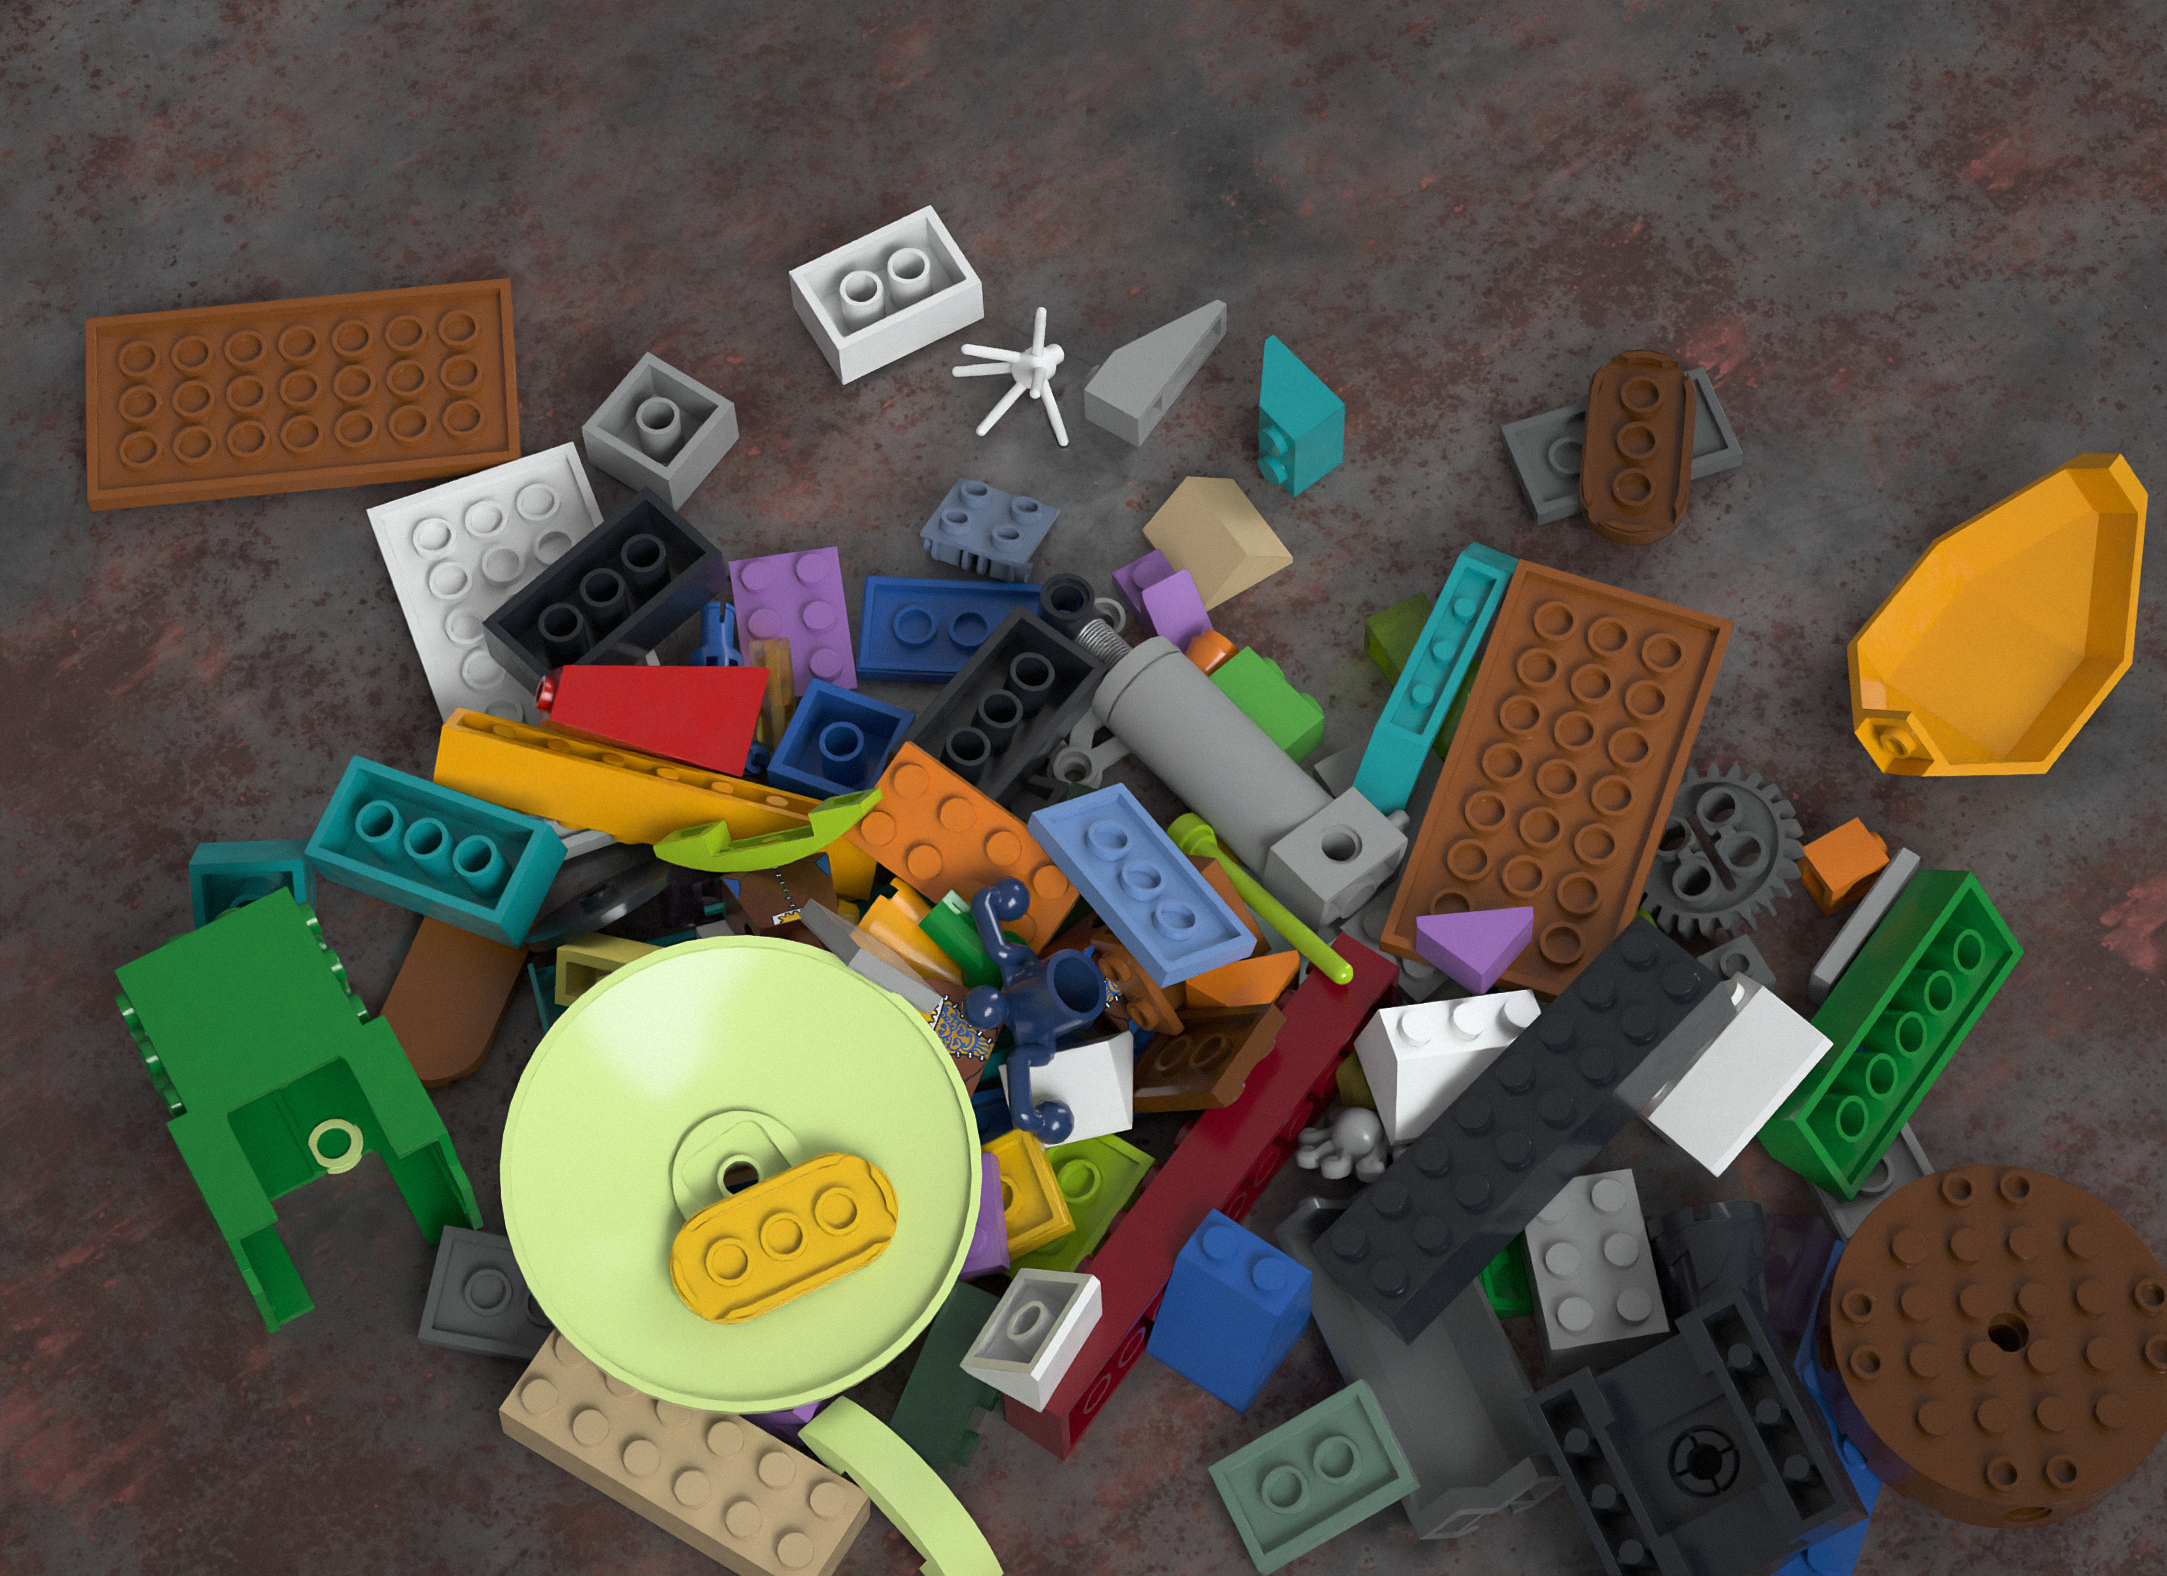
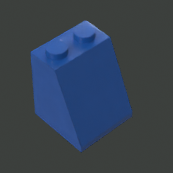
M1212 1208L1178 1254L1146 1346V1353L1244 1416L1310 1326L1312 1271Z

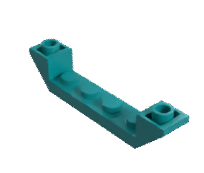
M1474 541L1460 553L1375 726L1352 785L1385 817H1388L1398 809L1406 811L1419 784L1425 758L1497 609L1502 608L1519 561L1518 559Z

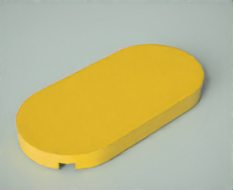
M832 1152L811 1158L716 1202L692 1215L684 1223L673 1242L669 1259V1270L674 1290L682 1303L700 1318L716 1324L734 1325L754 1320L869 1266L888 1248L895 1234L899 1211L894 1187L886 1174L871 1162L865 1161L860 1157L851 1156V1154Z

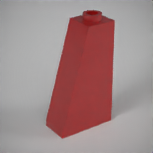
M564 665L551 671L550 677L543 676L538 685L534 699V708L541 710L537 726L739 779L742 778L770 670L762 667Z

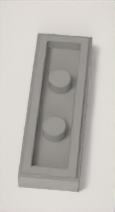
M1905 847L1902 850H1898L1812 970L1807 988V999L1819 1006L1824 1004L1916 875L1921 859L1920 856Z

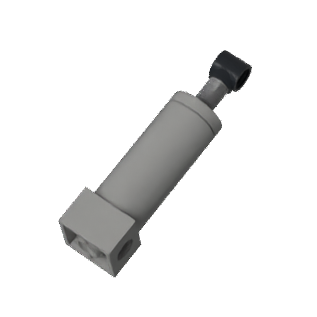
M1071 573L1057 574L1050 577L1042 585L1037 617L1109 667L1092 700V713L1192 812L1213 828L1214 833L1262 880L1261 887L1326 944H1329L1338 937L1340 926L1398 878L1408 843V838L1403 833L1411 828V818L1405 811L1398 809L1388 817H1385L1354 786L1334 800L1203 671L1184 655L1170 639L1161 635L1146 640L1134 649L1129 647L1127 642H1124L1106 624V616L1095 606L1094 589L1081 576ZM1059 610H1066V611H1070V612H1072V613H1063V612H1060Z

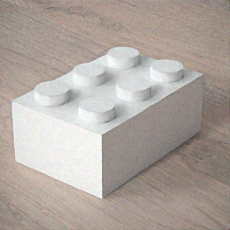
M931 205L789 271L793 307L843 385L984 318L982 283Z

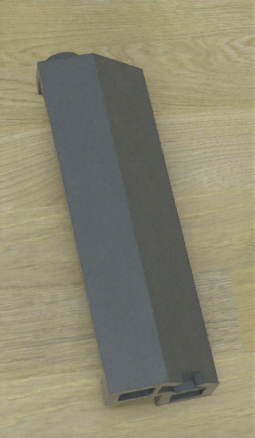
M1367 1182V1185L1350 1199H1323L1320 1195L1304 1198L1292 1206L1290 1209L1291 1215L1274 1228L1273 1231L1284 1254L1312 1271L1311 1312L1346 1386L1348 1387L1360 1379L1365 1380L1370 1385L1421 1485L1420 1488L1400 1499L1419 1540L1458 1538L1479 1529L1477 1520L1485 1514L1495 1513L1508 1505L1512 1515L1535 1506L1561 1487L1564 1483L1523 1399L1533 1395L1534 1391L1478 1277L1408 1346L1327 1274L1310 1248L1374 1182Z

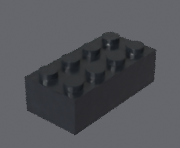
M645 486L482 622L489 654L534 697L542 677H550L551 671L564 665L634 666L728 586L722 552L648 486Z
M1018 603L889 750L882 775L904 743L912 741L1005 808L1091 708L1095 692L1105 678L1109 667Z

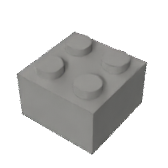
M649 352L641 358L582 427L589 463L637 492L648 486L676 512L739 439L733 402Z

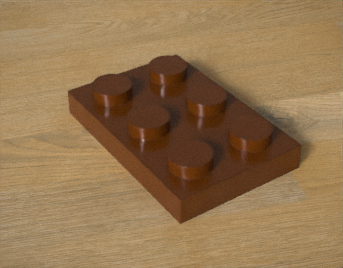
M1273 1003L1175 1012L1185 1029L1177 1036L1156 1032L1133 1064V1114L1226 1108L1243 1093L1245 1089L1244 1081L1257 1062L1264 1059L1274 1048L1276 1043L1274 1037L1287 1018Z

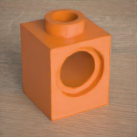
M1856 817L1803 847L1806 852L1805 856L1798 858L1797 866L1802 873L1801 878L1798 879L1826 917H1829L1867 895L1889 864V851L1883 839L1874 831L1868 832L1859 818Z

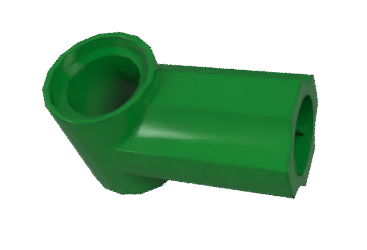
M951 889L923 918L918 926L962 967L961 979L965 988L971 989L975 986L986 984L997 988L1001 992L1004 983L1000 965L992 961L985 953L970 906ZM1008 930L1002 931L1007 943L1022 944L1031 948L1026 940L1017 933Z

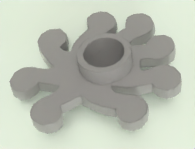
M1377 1106L1374 1112L1366 1108L1337 1107L1328 1111L1325 1116V1126L1327 1128L1318 1130L1307 1127L1300 1131L1297 1135L1300 1148L1296 1150L1295 1161L1299 1167L1307 1169L1321 1167V1174L1325 1178L1339 1179L1353 1173L1361 1181L1375 1182L1385 1172V1166L1388 1163L1387 1154L1393 1155L1394 1162L1410 1146V1143L1390 1145Z

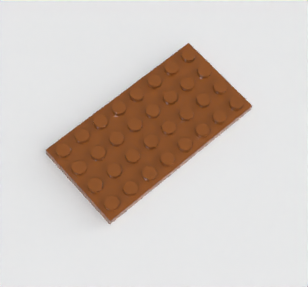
M510 278L85 319L87 502L91 512L473 475L522 458L513 289Z
M1519 559L1379 940V951L1437 968L1415 951L1416 917L1532 906L1534 919L1531 942L1492 986L1511 992L1531 989L1537 1000L1551 1004L1635 918L1733 633L1734 621Z

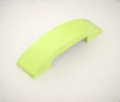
M841 1395L799 1431L797 1435L826 1467L839 1476L847 1472L927 1560L919 1568L925 1576H1002L1004 1574L983 1534L946 1484L904 1440L864 1408Z

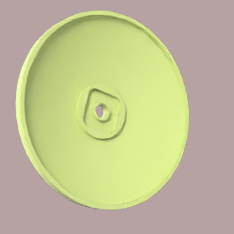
M752 935L716 936L669 946L627 963L601 979L581 995L553 1024L535 1049L523 1071L510 1104L503 1133L500 1160L501 1200L506 1231L512 1251L529 1291L544 1315L562 1337L591 1364L631 1389L674 1406L701 1412L733 1415L771 1413L815 1403L859 1384L895 1359L929 1325L947 1299L958 1278L973 1240L981 1197V1145L970 1098L951 1055L932 1027L900 994L890 993L850 969L834 953L808 944L781 938ZM839 1152L851 1154V1156L860 1157L865 1161L871 1162L879 1167L889 1178L898 1200L897 1226L888 1248L869 1266L763 1316L741 1324L723 1325L702 1319L691 1312L676 1294L669 1270V1259L673 1242L684 1223L692 1215L733 1195L726 1189L723 1182L724 1175L729 1168L735 1165L749 1166L755 1171L758 1183L816 1156Z

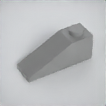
M1217 299L1114 350L1102 367L1094 366L1087 374L1081 389V393L1084 394L1085 418L1139 448L1225 336L1227 304Z

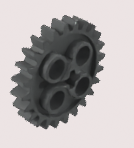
M1716 762L1710 764L1707 776L1703 778L1699 777L1693 766L1688 767L1687 782L1679 787L1639 903L1642 904L1640 910L1649 922L1658 918L1657 923L1667 934L1678 925V931L1685 941H1690L1697 928H1700L1706 941L1713 943L1717 928L1723 927L1732 940L1736 939L1737 923L1744 921L1755 931L1758 929L1755 916L1757 912L1762 910L1773 917L1777 914L1770 900L1774 896L1791 898L1792 894L1783 881L1784 879L1801 878V871L1796 863L1791 860L1805 856L1806 851L1800 841L1795 840L1804 834L1798 820L1792 819L1796 812L1788 799L1782 800L1783 795L1775 783L1765 787L1766 783L1758 771L1753 772L1745 780V775L1738 764H1734L1726 777H1723ZM1735 809L1728 820L1721 823H1713L1716 816L1722 811ZM1696 814L1705 831L1715 845L1718 854L1736 883L1735 890H1726L1707 853L1688 823L1689 815ZM1679 837L1685 838L1682 845L1677 849L1664 851L1666 845L1671 840ZM1760 853L1758 860L1753 865L1738 867L1741 860L1747 855ZM1710 882L1709 887L1702 894L1689 896L1691 889L1696 884Z

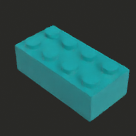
M354 755L304 854L326 880L519 950L569 850L548 823Z

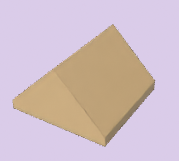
M1187 476L1142 529V537L1153 551L1160 549L1175 572L1185 568L1189 571L1206 612L1293 563L1292 555L1233 479Z

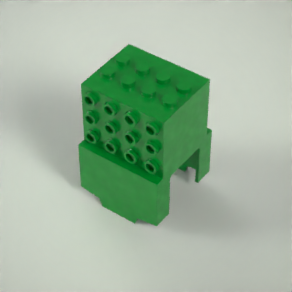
M287 886L242 908L227 909L218 914L212 923L189 934L174 935L165 940L158 949L114 970L123 991L113 996L125 1019L124 1022L136 1044L135 1046L147 1069L146 1071L160 1099L164 1101L172 1120L167 1122L166 1125L206 1214L263 1325L270 1335L280 1330V1326L316 1308L273 1226V1223L279 1221L271 1202L328 1174L327 1170L330 1168L318 1164L308 1145L312 1131L319 1124L331 1119H341L351 1123L354 1127L355 1124L358 1126L363 1136L361 1155L364 1156L373 1151L382 1157L431 1249L440 1245L444 1225L465 1229L473 1228L474 1230L484 1226L471 1184L459 1163L448 1131L386 1017L382 1015L371 1021L357 993L352 994L345 980L347 975L332 947L327 948L320 934L322 929L309 903L305 901L297 905ZM328 1129L318 1139V1151L326 1158H339L349 1150L351 1137L343 1129Z

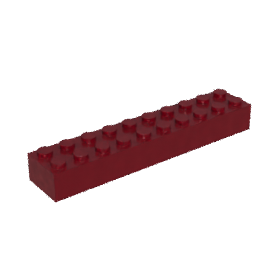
M1344 932L1338 935L1330 947L1352 966L1353 978L1351 981L1344 985L1337 984L1309 961L1306 968L1308 976L1298 990L1289 988L1278 1001L1276 1007L1287 1020L1274 1037L1276 1043L1272 1051L1264 1059L1257 1062L1244 1081L1245 1089L1241 1096L1226 1108L1207 1109L1197 1122L1190 1119L1185 1123L1173 1143L1175 1152L1166 1164L1161 1166L1157 1163L1150 1169L1139 1188L1141 1197L1130 1211L1123 1208L1115 1215L1105 1233L1106 1243L1095 1257L1087 1254L1073 1273L1094 1275L1101 1282L1102 1315L1042 1412L1036 1411L1003 1392L1006 1423L1063 1461H1065L1145 1354L1146 1346L1179 1252L1212 1208L1237 1224H1242L1298 1149L1297 1135L1304 1128H1313L1360 1066L1361 1063L1354 1046L1355 1040L1379 1009L1397 1007L1400 967Z

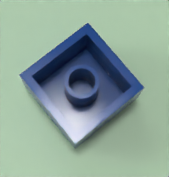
M812 677L767 768L769 785L771 788L822 801L834 796L872 789L881 778L889 750L916 721V714Z

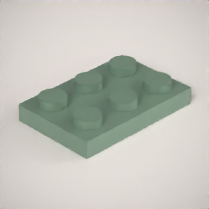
M1363 1379L1356 1381L1208 1467L1258 1572L1265 1576L1421 1487L1370 1385Z

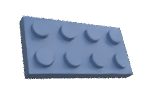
M1123 783L1032 812L1026 827L1027 831L1160 989L1251 956L1257 942L1255 936Z

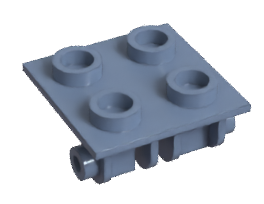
M959 477L920 532V536L925 538L923 550L930 552L931 558L934 560H941L956 566L961 564L962 569L969 570L972 567L976 555H979L977 574L985 575L991 563L989 577L1005 582L1019 581L1027 583L1033 566L1028 560L1059 516L1060 510L1041 504L1034 498L1019 497L991 488L984 482L970 481Z

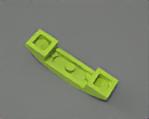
M880 787L830 797L808 813L811 825L734 841L731 840L726 820L677 829L655 844L653 848L657 858L691 869L711 872H748L769 869L799 860L829 845L866 816L883 799Z

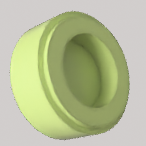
M331 1119L319 1124L312 1131L308 1145L318 1164L329 1167L330 1169L327 1170L329 1174H338L350 1170L362 1158L363 1136L356 1124L353 1126L345 1120ZM340 1128L345 1130L351 1137L349 1150L343 1156L335 1159L322 1156L317 1148L320 1135L328 1129Z

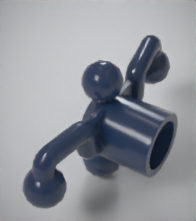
M1006 876L997 878L990 886L979 888L972 894L970 900L971 912L984 951L992 961L1000 965L1004 984L1001 992L997 988L986 984L971 988L962 1000L961 1014L966 1023L973 1029L988 1031L996 1029L1003 1022L1010 1033L1014 1035L1016 1047L1010 1052L1006 1064L1011 1119L1016 1127L1024 1132L1032 1133L1041 1143L1054 1145L1064 1142L1070 1136L1074 1129L1075 1116L1065 1102L1055 1098L1041 1100L1033 1107L1030 1067L1046 1066L1054 1059L1056 1053L1055 1039L1066 1033L1077 1034L1085 1032L1093 1025L1097 1016L1103 1012L1107 1000L1106 984L1101 971L1094 961L1081 951L1070 948L1059 950L1039 961L1036 953L1028 946L1007 943L1005 941L999 920L1005 922L1019 920L1027 912L1031 903V893L1026 884L1018 878Z

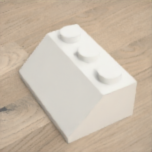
M1739 971L1730 980L1724 982L1737 1012L1636 1114L1667 1144L1717 1178L1833 1045L1825 1035L1767 988Z
M1531 989L1379 1009L1355 1040L1354 1046L1391 1146L1413 1143L1541 1014Z

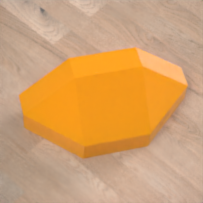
M2081 453L1934 539L1847 645L1854 733L1883 774L1921 777L2046 774L2132 665L2148 493L2121 453Z

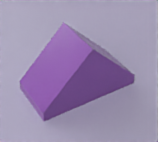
M1533 907L1418 916L1415 922V951L1475 996H1483L1531 942L1534 919Z

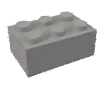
M1632 1169L1574 1177L1517 1235L1534 1308L1533 1313L1547 1377L1577 1372L1586 1366L1597 1369L1620 1365L1668 1340L1669 1335L1668 1323Z

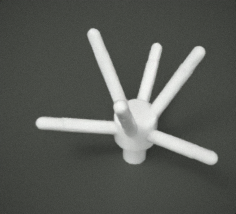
M1039 307L1036 310L1032 347L1023 352L964 344L961 347L962 353L966 355L1006 362L957 366L952 369L953 376L966 377L1012 373L1016 381L1015 385L977 427L976 433L979 436H984L1027 388L1031 389L1030 396L1033 399H1037L1041 395L1058 443L1061 446H1066L1069 443L1062 418L1048 382L1054 376L1056 366L1064 360V352L1057 344H1050L1044 347L1047 313L1044 307Z

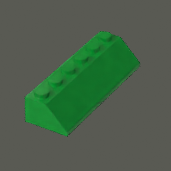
M1919 869L1810 1022L1812 1026L1833 1043L1832 1047L1755 1134L1772 1158L1843 1202H1851L2024 954L2016 938L1971 871ZM1860 1046L1867 1052H1857L1855 1050Z

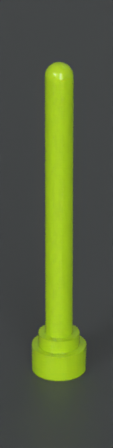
M1187 813L1177 818L1170 825L1166 834L1183 854L1217 858L1242 901L1335 983L1344 985L1351 981L1353 978L1352 966L1219 850L1213 828L1197 814Z

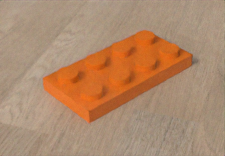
M906 741L874 787H880L883 799L842 836L935 904H938L953 889L970 906L972 894L981 887L990 886L997 878L1012 876L1020 879L1026 884L1031 893L1030 907L1019 920L1010 922L999 920L1002 931L1008 930L1024 938L1038 956L1081 897L1080 892L1027 831L1026 823L912 741Z

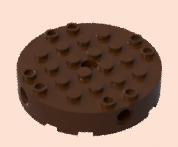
M1986 1164L1959 1166L1918 1178L1896 1190L1865 1217L1848 1241L1829 1274L1819 1299L1814 1332L1815 1363L1820 1387L1828 1409L1842 1435L1847 1433L1854 1445L1866 1457L1868 1461L1865 1465L1903 1497L1907 1498L1911 1495L1927 1505L1941 1510V1516L1970 1525L2006 1529L2039 1527L2066 1520L2087 1511L2092 1505L2106 1498L2114 1490L2119 1489L2152 1452L2167 1430V1276L2144 1240L2123 1218L2096 1197L2071 1183L2027 1168ZM1992 1341H1994V1342L2000 1344V1345L2004 1348L2005 1351L2001 1350V1348H2000L1997 1344L1993 1343Z

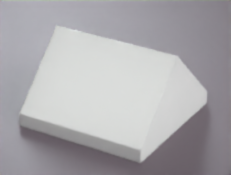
M1130 1031L1056 1047L1054 1059L1049 1064L1037 1068L1030 1067L1033 1107L1041 1100L1055 1098L1065 1102L1075 1116L1074 1129L1070 1136L1062 1143L1054 1145L1043 1143L1044 1148L1132 1129L1133 1036ZM1006 1062L998 1066L1009 1107Z
M1021 1268L959 1366L972 1376L1041 1413L1102 1315L1101 1282L1091 1274Z

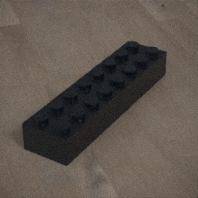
M1639 914L1310 1246L1327 1274L1409 1346L1737 1012L1724 981Z

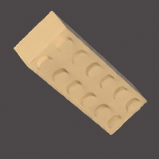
M556 1328L549 1335L499 1408L503 1433L740 1576H832L870 1517V1497L860 1487L739 1415L701 1412L678 1407L631 1389L591 1364L562 1337Z

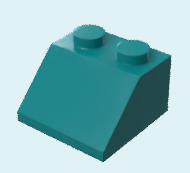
M1273 334L1265 340L1259 403L1258 466L1263 476L1272 485H1281L1295 498L1343 462L1345 404Z
M310 839L199 843L189 862L195 930L212 923L218 914L227 909L242 908L285 886L288 887L297 905L307 901L316 916L317 890L315 867L304 854Z

